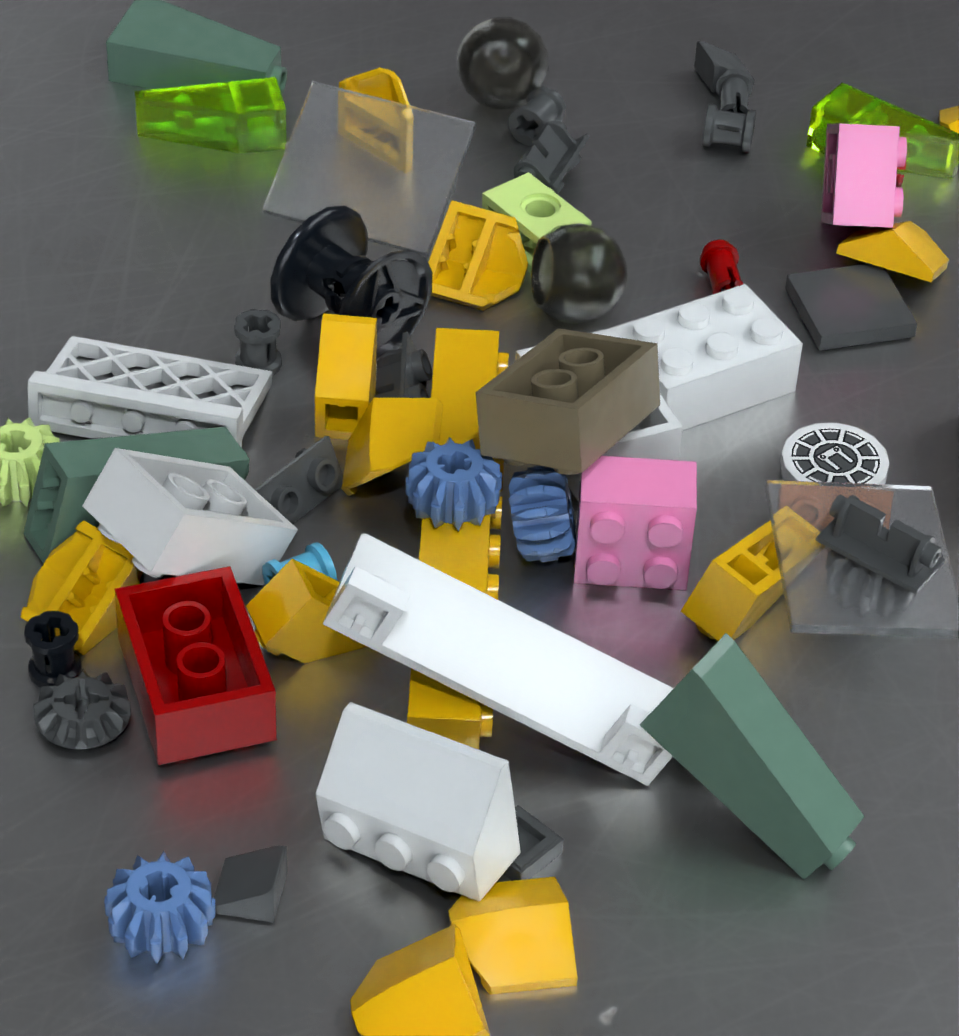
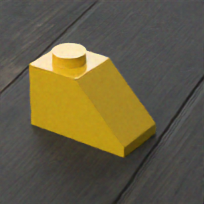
M291 559L246 605L257 628L254 631L257 641L273 655L279 656L282 653L305 664L367 647L323 625L340 582L294 559Z

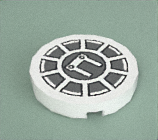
M837 422L815 423L798 429L786 439L780 459L781 475L786 485L880 494L883 491L890 465L886 449L874 436L857 427Z

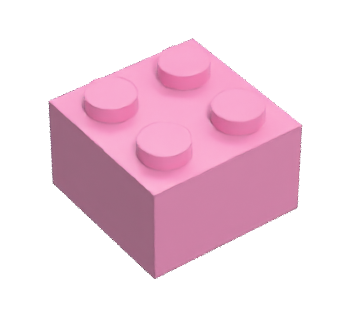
M827 124L821 222L832 225L893 228L894 217H901L904 200L903 188L896 187L897 167L905 166L907 155L906 137H899L900 126Z
M601 456L581 473L576 525L574 584L687 591L697 511V462Z

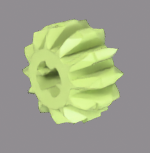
M7 417L5 425L0 426V502L3 507H6L12 501H21L27 507L33 495L45 443L60 442L59 438L54 437L50 425L34 426L31 418H27L22 423H13Z

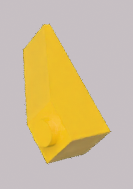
M784 510L713 559L684 604L681 612L695 622L698 630L705 636L719 641L727 633L735 640L755 624L827 547L816 541L817 533L787 510Z

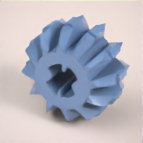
M449 437L444 445L427 441L423 452L412 454L408 477L405 478V493L408 495V503L412 504L415 509L416 518H431L434 528L444 523L453 524L458 531L464 522L480 526L485 515L495 514L496 506L499 503L500 490L502 489L500 464L494 462L492 457L481 455L480 449L475 448L473 439L463 444L454 443Z
M544 466L527 467L525 471L514 472L508 485L510 493L509 503L517 549L526 561L540 560L541 562L558 560V557L572 555L576 546V525L571 492L566 475L559 474L553 468Z
M164 850L155 862L149 863L137 855L133 864V870L116 869L113 887L107 889V896L104 899L109 933L113 936L114 943H125V948L128 950L131 958L149 951L156 964L161 959L163 953L172 951L184 960L188 944L204 945L205 937L208 935V926L213 925V918L216 916L215 899L212 898L211 882L207 877V872L195 871L189 856L171 863Z

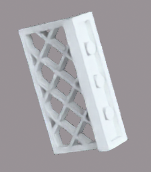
M71 336L47 371H34L29 378L28 418H31L34 426L50 425L52 432L90 439L226 427L242 448V438L272 386L273 371ZM81 356L96 360L79 363L76 358ZM136 366L147 368L135 372H130L128 370V368ZM108 373H112L115 376L98 381L94 378ZM183 376L198 377L186 381H181L179 379V377ZM159 382H163L166 385L151 390L145 387ZM238 384L249 387L233 391L229 386ZM210 391H214L217 394L203 399H199L196 396Z

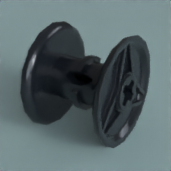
M346 205L326 207L308 217L290 235L279 253L270 279L271 301L278 314L293 321L315 319L329 310L337 315L377 318V364L379 357L386 351L391 349L398 350L402 346V334L408 331L411 337L423 318L432 293L433 272L426 257L412 250L389 252L375 261L370 260L366 257L368 251V231L361 215Z

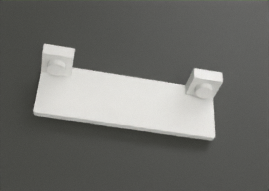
M361 534L355 544L323 625L647 786L672 759L673 756L648 734L640 724L674 688L368 534Z

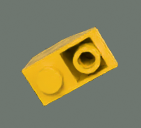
M323 313L315 387V437L323 438L324 436H329L331 439L348 440L372 399L375 398L377 318Z

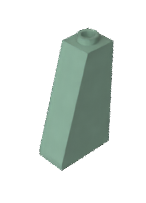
M134 0L106 41L108 80L112 82L262 111L269 109L277 94L282 95L287 82V68L281 66L280 46L162 0Z
M226 427L45 443L23 533L44 564L51 551L76 532L75 527L80 522L86 521L98 528L100 523L82 505L115 448L229 466L244 480L249 473V457Z
M725 633L644 719L640 726L801 878L805 880L822 864L832 871L856 846L857 843L849 835L865 816L738 644Z

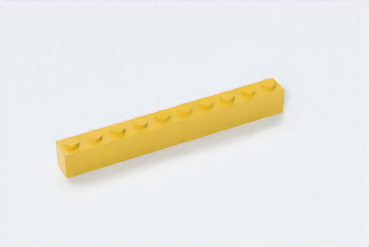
M436 328L431 398H438L443 404L439 445H444L449 437L454 443L463 444L473 439L475 448L480 449L476 392L508 368L509 353L498 352L499 331ZM493 458L494 462L500 464V472H502V489L500 492H502L504 460ZM499 496V503L496 506L495 514L485 515L480 526L464 522L458 531L453 524L444 523L434 528L431 518L422 519L419 560L498 600L499 574H488V568L499 569L501 535L490 534V529L501 530L503 496ZM411 668L407 713L408 724L478 750L480 737L492 738V708Z

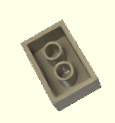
M558 328L476 392L481 455L500 458L505 463L514 466L533 464L550 467L555 472L564 475L583 473L660 406L657 343Z

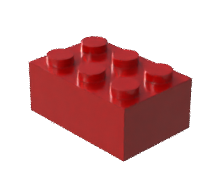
M230 566L114 589L118 639L158 765L277 740L276 690Z

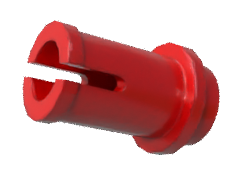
M721 239L707 243L699 259L702 270L709 276L712 294L721 292V288L725 291L743 285L737 268L739 261L738 251L732 244Z

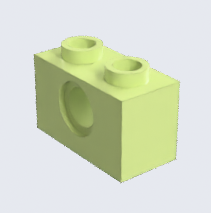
M529 172L482 193V209L516 218L529 265L527 270L541 282L589 261L592 221Z

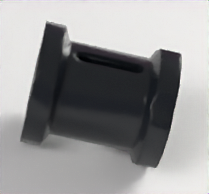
M46 611L32 617L25 625V641L32 648L33 654L29 660L28 673L31 681L40 688L41 686H54L59 673L70 679L77 678L81 673V659L74 651V645L78 640V625L67 613ZM55 628H59L60 636H56ZM51 664V673H48L46 665Z

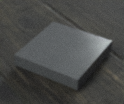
M868 263L787 274L785 289L819 351L915 337L917 321L885 268Z

